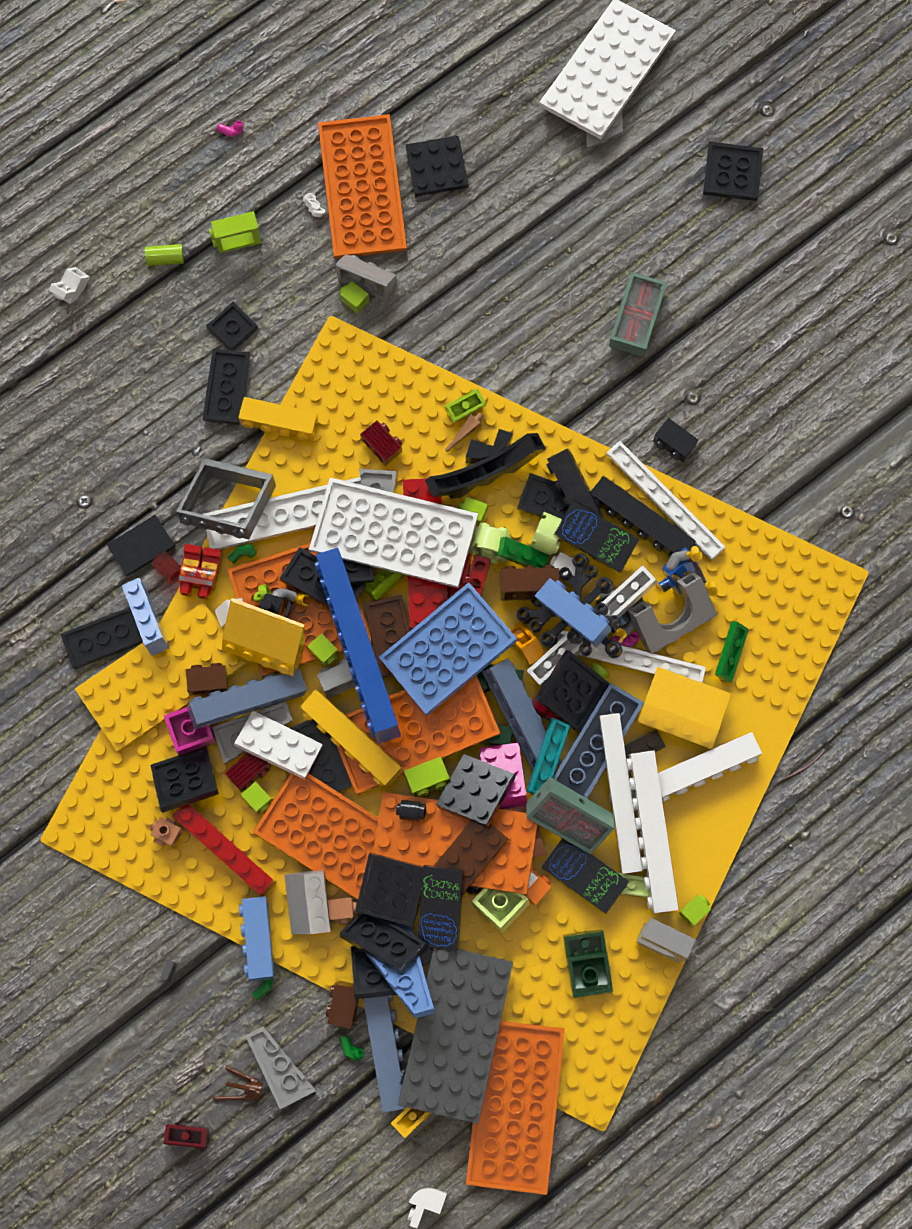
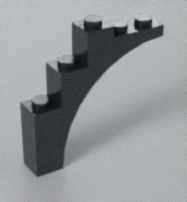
M527 433L516 442L490 457L450 473L430 476L425 482L433 497L449 496L450 499L462 498L477 486H487L503 474L515 473L546 450L538 433Z

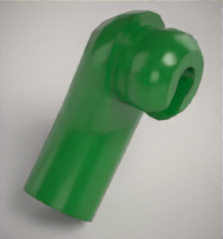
M250 544L240 545L227 558L235 564L243 555H247L250 558L254 557L256 550Z
M273 979L263 980L262 984L252 992L256 1000H259L270 991Z
M349 1035L339 1038L345 1057L354 1061H360L364 1057V1051L361 1048L351 1045Z

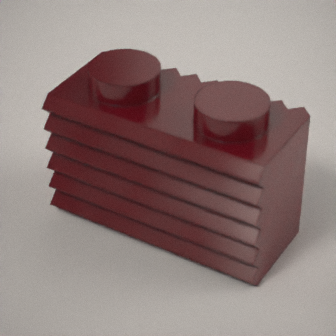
M376 420L360 434V437L364 444L386 466L402 453L401 446L403 444L397 436L392 437L390 435V429L385 423L380 424Z
M247 752L225 772V775L242 793L259 777L261 779L270 772L269 768L271 766L267 761Z
M168 1123L165 1128L164 1144L205 1149L208 1145L209 1128Z

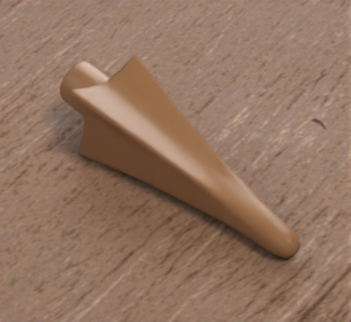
M480 412L475 416L471 414L445 451L449 452L466 436L482 426L480 421L484 416Z

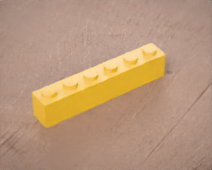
M315 689L300 706L304 710L302 714L310 721L314 719L318 723L316 727L324 734L328 732L332 736L330 740L338 747L342 745L346 749L344 753L352 760L356 758L360 762L358 766L366 773L370 771L374 775L373 780L380 786L384 784L389 787L404 770L403 767L320 691Z

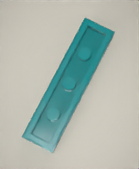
M555 718L550 719L526 790L527 793L534 795L549 777L553 778L570 728L569 724Z

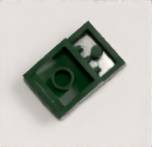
M598 929L563 935L573 998L613 992L604 931Z

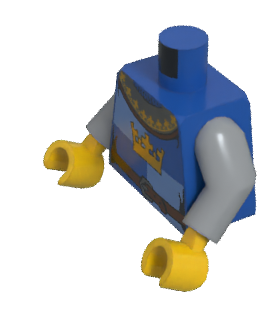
M693 546L691 551L684 548L680 552L673 553L668 562L663 566L662 570L666 578L660 581L658 585L664 593L672 588L679 595H682L677 581L691 572L700 576L705 585L707 581L698 564V561L702 560V552H699L697 546ZM710 581L705 585L708 595L716 596L718 594L715 581Z

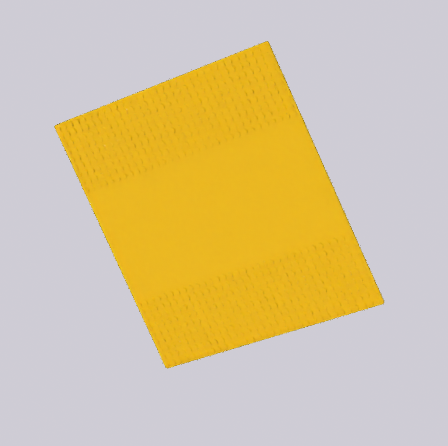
M334 316L328 317L280 404L317 412L318 423L313 440H301L294 435L283 436L275 431L265 432L245 467L273 474L276 487L270 498L328 485L330 478L343 481L360 477L359 469L397 471L395 493L403 495V479L429 478L430 476L450 473L472 465L465 462L471 439L493 446L499 429L513 433L511 444L527 433H538L546 450L515 473L503 474L487 486H477L462 498L450 499L449 496H442V505L458 509L460 502H464L466 496L488 504V509L482 523H487L497 529L500 527L508 529L509 535L513 540L530 546L531 543L535 544L532 539L541 517L518 510L519 501L530 473L552 481L557 480L555 474H551L546 464L549 463L547 458L570 448L590 491H592L601 477L605 476L676 526L606 456V453L611 448ZM478 388L487 405L471 414L475 416L480 412L484 416L480 421L482 426L466 436L449 452H446L445 449L459 433L471 414L452 423L444 406ZM376 420L380 424L385 423L390 429V435L392 437L397 436L403 444L401 446L402 453L386 466L364 444L360 437V434ZM647 465L645 466L726 547L712 561L703 553L702 560L698 561L699 567L707 581L705 585L710 581L717 583L718 594L716 596L709 595L717 615L709 622L701 624L692 632L684 634L677 641L667 644L660 651L653 654L704 666L706 669L702 683L731 693L712 749L752 732L762 754L758 757V761L750 765L747 762L740 765L741 768L734 772H730V770L723 772L724 776L716 780L709 778L705 780L706 784L695 788L693 785L687 788L688 792L679 796L675 793L669 796L670 800L662 803L678 910L652 913V910L648 909L647 898L621 894L608 913H603L542 868L545 861L562 839L542 826H539L546 855L533 858L532 865L536 868L534 872L539 876L543 874L551 881L549 885L552 888L536 907L529 901L530 905L502 933L476 910L472 904V900L484 888H480L476 894L474 892L471 894L465 892L462 895L459 949L513 962L501 1021L565 1028L557 1109L600 1131L607 1129L685 963L683 961L678 964L637 944L636 940L641 929L652 918L694 939L697 938L708 913L695 926L691 927L679 912L696 895L699 897L704 896L709 901V907L711 908L868 576L867 570ZM237 483L223 509L255 502L261 489ZM599 507L604 519L639 539L621 573L600 561L598 562L596 559L594 560L588 554L558 538L557 541L561 543L556 554L552 553L551 556L549 555L548 565L554 555L558 557L560 552L571 558L576 554L583 553L589 559V566L593 565L598 570L597 577L591 579L582 588L581 601L588 592L596 587L597 581L601 577H608L614 584L613 590H616L641 566H644L657 580V584L642 598L643 601L652 607L659 624L672 623L682 614L685 606L683 594L679 595L672 588L664 593L658 585L660 581L666 578L662 568L669 560L668 554L656 550L647 539L642 540L636 534L637 532L625 528L620 520L616 517L613 519L608 516L603 508ZM315 527L242 544L254 546L256 555L252 558L243 555L235 564L227 557L238 546L221 549L223 558L215 584V591H211L209 599L206 600L198 598L199 589L192 588L191 596L188 597L180 594L179 587L160 621L162 629L202 602L206 604L219 623L215 609L226 600L236 599L227 569L311 543ZM208 537L202 545L203 550L204 547L210 548ZM475 553L472 554V560H471V564H470V567H469L468 574H470V569H471L473 557H474V555H476ZM507 559L504 563H502V560H498L497 564H490L481 597L503 623L511 629L520 622L517 619V611L520 608L527 607L530 610L541 609L535 607L531 600L500 601L501 569H504L506 566H515L516 569L524 568V566ZM373 567L374 576L382 569ZM404 575L379 600L402 595L410 628L408 577ZM559 578V581L566 586L564 590L568 593L574 592V587L570 583ZM363 590L358 600L371 636L364 603L375 600ZM596 602L590 604V606L595 607ZM552 617L542 626L541 631L534 633L529 628V624H523L537 637L545 654L551 648L544 647L540 642V637L544 632L551 631L561 619L559 617ZM735 621L749 630L733 681L730 683L715 676V672L731 622ZM568 625L563 631L569 632L571 627ZM610 631L606 636L610 641L613 633ZM640 637L638 643L630 647L633 649L649 652L643 646ZM372 641V642H371V646H372V649H373V652H374V655H375V658H376L375 649H374V645H373V641ZM512 645L491 664L495 665L509 658L515 669L524 670L522 682L524 689L527 690L528 697L533 702L541 686L527 670L535 663L529 665ZM344 652L338 653V658L331 665L327 664L325 667H335L339 661L346 659ZM580 655L577 656L589 667L593 663L603 667L609 673L606 681L645 702L654 674ZM245 660L247 665L228 677V688L234 685L241 687L246 685L248 681L255 679L257 681L264 680L261 677L258 664ZM318 660L298 667L307 687V692L304 696L285 701L293 720L286 725L288 728L309 720L302 714L304 710L300 706L315 689L326 697L317 677L320 670L325 667ZM395 676L382 678L388 696L405 689ZM356 687L328 698L345 715L362 708ZM492 691L486 692V698L497 724L509 726ZM203 694L201 697H209V694ZM265 707V708L256 710L255 712L260 711V710H263V709H266V708H269V707ZM641 710L623 739L625 746L657 730L666 746L655 753L658 773L712 750L638 722ZM249 712V713H246V714H243V715H240V716H237V717H233V718H230V719H227V720H224V721H220V722L211 724L210 726H211V728H212V727L217 726V725H220V724H222V723H225V722H228V721H231V720H234V719H237V718L246 716V715H248V714H251L252 712ZM542 717V725L546 731L549 720ZM166 721L120 752L115 750L101 729L41 837V842L241 946L245 945V937L241 935V925H244V918L240 917L239 905H242V899L261 896L173 817L179 808L164 813L160 810L150 765L179 756L175 750ZM571 727L560 755L561 762H563L580 732H576ZM513 732L510 744L518 743ZM217 741L205 746L209 752L219 794L191 803L190 805L276 882L264 895L268 899L273 962L329 991L332 985H335L339 980L353 983L351 946L353 945L340 938L339 934L349 923L338 924V921L331 922L330 932L291 934L285 874L312 870L253 833V830L265 813L260 812L257 814L241 796L240 790L225 775V772L247 752L245 751L232 761L224 764ZM476 744L443 758L442 760L449 778H451L463 754L481 760L480 748L491 746ZM519 746L525 790H527L533 771ZM269 763L271 766L269 768L270 772L261 779L259 777L255 781L273 801L291 773ZM558 765V766L556 767V770H555L554 775L556 774V772H557V770L559 769L560 765ZM606 768L589 795L588 800L613 814L612 805L608 799L610 788ZM628 770L629 778H632L631 770ZM405 775L396 778L389 787L383 784L359 795H356L353 787L339 792L378 818L383 792L412 796ZM434 790L429 792V796L426 798L438 800L443 791L436 792ZM526 792L528 801L533 795ZM634 811L635 818H638L637 811ZM160 817L163 819L169 817L177 822L176 826L183 830L174 848L167 844L163 847L153 841L155 838L150 835L152 824L155 820L158 821ZM614 829L591 854L615 872L622 873L616 830ZM637 830V837H638V838L641 837V836H640V830ZM639 849V851H640V858H642V857H644V856H643V850H642V849H641V850ZM642 869L639 872L625 874L646 877V870ZM326 880L328 900L351 897L353 902H358L356 898ZM421 899L415 924L411 927L413 935L416 937L419 930ZM602 929L604 931L613 992L573 998L563 935ZM430 963L423 967L425 978H427ZM393 995V1001H390L391 1010L395 1009L397 1021H394V1024L414 1034L417 1018L413 1017L397 995ZM359 999L358 1006L365 1009L363 999Z

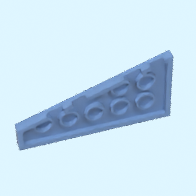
M392 922L413 935L410 926ZM367 954L414 1018L435 1013L420 957L401 975Z

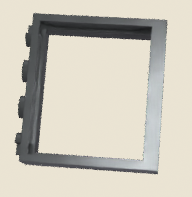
M204 458L176 510L180 523L249 540L276 487L273 474ZM210 477L261 489L243 525L192 512Z

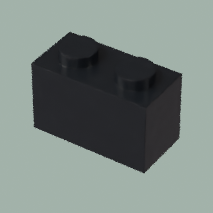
M670 418L664 422L653 439L658 448L667 450L672 458L682 462L686 460L698 443L696 437Z

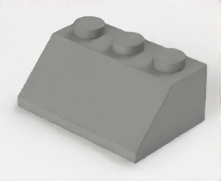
M347 254L336 264L337 279L346 284L353 281L367 293L387 301L389 300L397 283V277L393 271L389 269L383 270L372 262L366 263L355 255L349 256Z
M346 659L339 661L335 667L331 668L328 666L321 669L320 673L317 674L327 698L355 687Z
M324 869L285 874L291 934L330 932L331 922L329 920Z

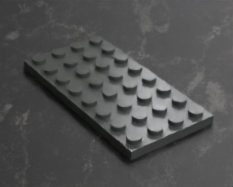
M433 948L426 982L435 1013L417 1018L398 1101L399 1106L475 1124L479 1123L513 962L461 949L456 951Z

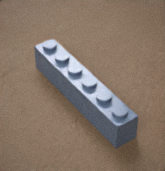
M508 658L487 668L482 673L533 771L546 730L542 725L541 717L533 707L531 698L528 697L524 689L523 682L515 672V666ZM559 758V761H558L557 766L560 765V764H562L560 758Z
M297 669L294 676L288 674L275 676V674H270L261 681L255 679L248 681L246 685L241 687L239 685L229 687L228 691L222 693L220 691L212 692L209 694V697H195L190 700L191 702H189L187 710L195 730L304 696L307 692V687L300 669Z
M393 995L365 998L363 1001L383 1113L406 1109L407 1107L398 1105L402 1085L399 1083L404 1073L401 1062H404L402 1049L398 1050L397 1042L400 1041L399 1030H395L394 1021H397L395 1009L391 1010L390 1001H393Z

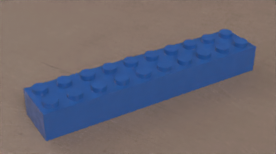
M339 548L316 554L318 561L314 563L366 720L368 721L372 738H377L378 744L401 737L399 726Z

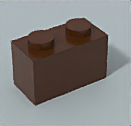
M212 663L210 667L193 665L190 669H186L187 692L190 696L210 694L215 691H220L221 693L228 691L227 668L222 663Z
M339 980L331 987L330 997H332V1003L327 1007L326 1017H329L328 1024L351 1029L355 1024L359 999L355 1000L354 983Z

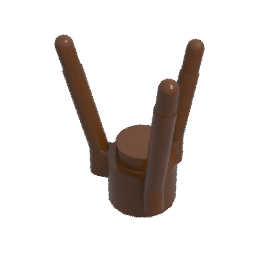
M229 1066L225 1067L226 1070L250 1081L246 1083V1086L226 1082V1086L245 1090L244 1094L247 1096H215L213 1100L254 1101V1099H260L263 1083H259V1079L252 1078Z

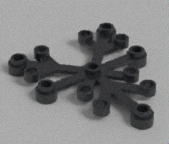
M583 553L576 554L573 557L572 563L575 566V577L568 567H563L559 571L560 577L563 580H567L574 587V593L580 597L579 601L583 605L585 603L590 605L601 593L609 594L614 588L613 582L608 577H601L597 581L596 587L581 601L582 588L598 575V570L593 565L589 566V559ZM568 571V574L563 576V573ZM535 595L532 596L531 602L541 610H530L527 607H522L517 611V619L523 624H529V628L534 633L541 631L542 626L552 617L558 616L540 602L535 603L537 599ZM599 603L596 607H593L595 609L594 613L599 616L600 614L605 616L609 611L604 603ZM605 607L604 611L599 612L600 608ZM616 615L608 618L610 621L608 624L611 628L616 629L621 625V620ZM617 619L615 624H611L613 620ZM561 620L551 631L544 632L540 637L542 645L546 648H552L556 645L557 636L568 624ZM571 628V631L567 634V639L575 644L579 642L580 635ZM583 637V643L580 645L579 651L582 655L589 656L592 653L591 643ZM605 637L601 642L605 646V652L609 657L618 658L622 654V647L617 641H610ZM585 647H588V650L586 652H583V649Z

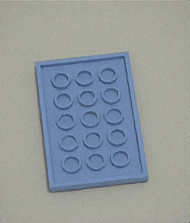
M467 583L379 656V658L428 716L515 644L518 639L473 586Z

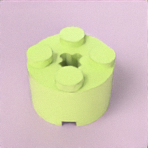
M543 512L542 517H545V519L541 518L532 539L535 544L531 543L530 547L551 556L552 553L556 554L561 543L557 541L559 537L553 534L562 519Z
M480 523L479 527H476L474 530L469 553L489 558L493 564H497L498 560H502V563H504L506 559L497 556L501 537L512 539L509 535V530L502 527L497 529L487 523Z

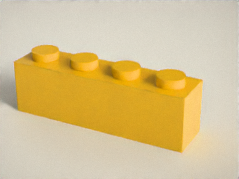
M247 397L243 398L238 417L240 424L246 428L252 429L257 427L264 432L275 431L283 436L294 435L301 440H313L318 423L317 412Z

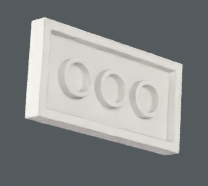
M252 711L234 746L305 780L323 744Z

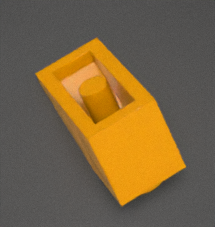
M521 622L510 629L518 639L513 646L529 665L537 662L545 655L537 637Z

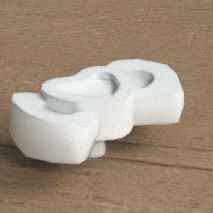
M312 193L306 194L303 197V202L309 208L308 211L312 212L314 217H322L325 209L320 207L316 196Z

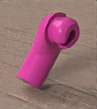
M236 121L233 126L228 127L219 123L216 131L228 137H233L243 132L244 124L241 121Z
M632 632L619 644L630 648L638 643L639 634ZM618 636L611 638V641L618 642L620 640Z

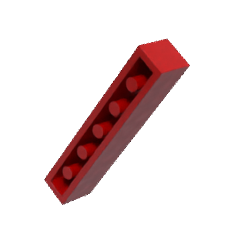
M190 804L180 807L173 815L181 825L261 897L276 883Z

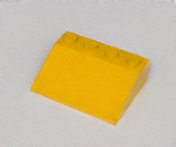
M232 598L222 636V650L228 654L242 657L247 661L261 664L263 667L272 668L282 674L294 676L303 660L305 625Z
M657 667L638 722L712 749L731 693Z

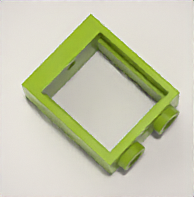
M254 211L211 222L210 236L214 248L218 247L219 253L262 243Z

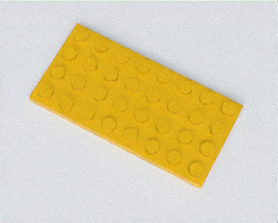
M204 602L162 629L169 645L168 649L151 656L144 643H142L75 688L117 752H120L164 722V715L181 710L191 702V699L202 696H190L187 692L186 669H190L193 665L210 667L212 663H222V665L226 666L227 675L230 677L247 665L242 657L228 654L222 650L224 630Z

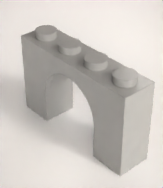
M691 572L677 581L684 597L685 606L680 617L674 622L659 624L652 607L645 601L628 609L642 644L650 653L660 651L667 644L677 641L679 637L692 632L696 627L709 622L717 615L702 578L696 573Z
M652 918L649 919L647 924L643 925L636 940L637 944L678 964L692 957L697 948L694 945L696 939Z

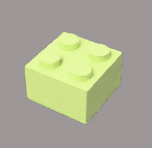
M485 888L472 900L474 908L502 933L530 905L528 898L523 894Z

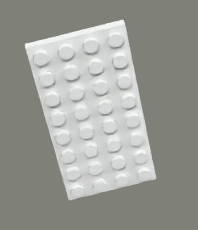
M613 0L541 99L539 106L601 140L675 36L676 30L619 0Z
M330 478L309 551L322 553L338 547L343 560L459 588L478 513Z

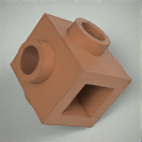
M160 817L158 821L155 820L152 824L150 835L155 838L153 840L155 843L163 847L167 844L174 848L183 830L176 826L177 822L169 817H166V819Z

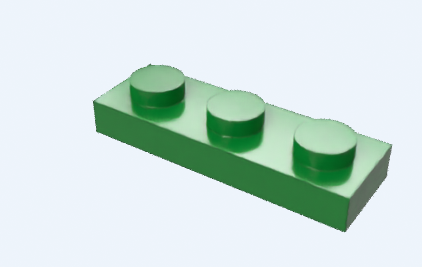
M501 537L497 556L522 566L543 568V566L548 565L549 555L508 537Z
M735 621L731 622L715 672V676L730 683L733 681L749 630Z

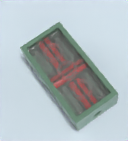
M631 272L612 331L609 347L641 357L645 356L667 282Z
M551 777L526 802V815L528 819L589 854L615 829L614 817L611 812Z

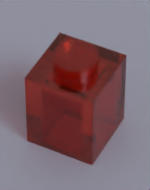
M166 551L158 553L153 558L151 563L153 568L169 584L180 575L181 566Z

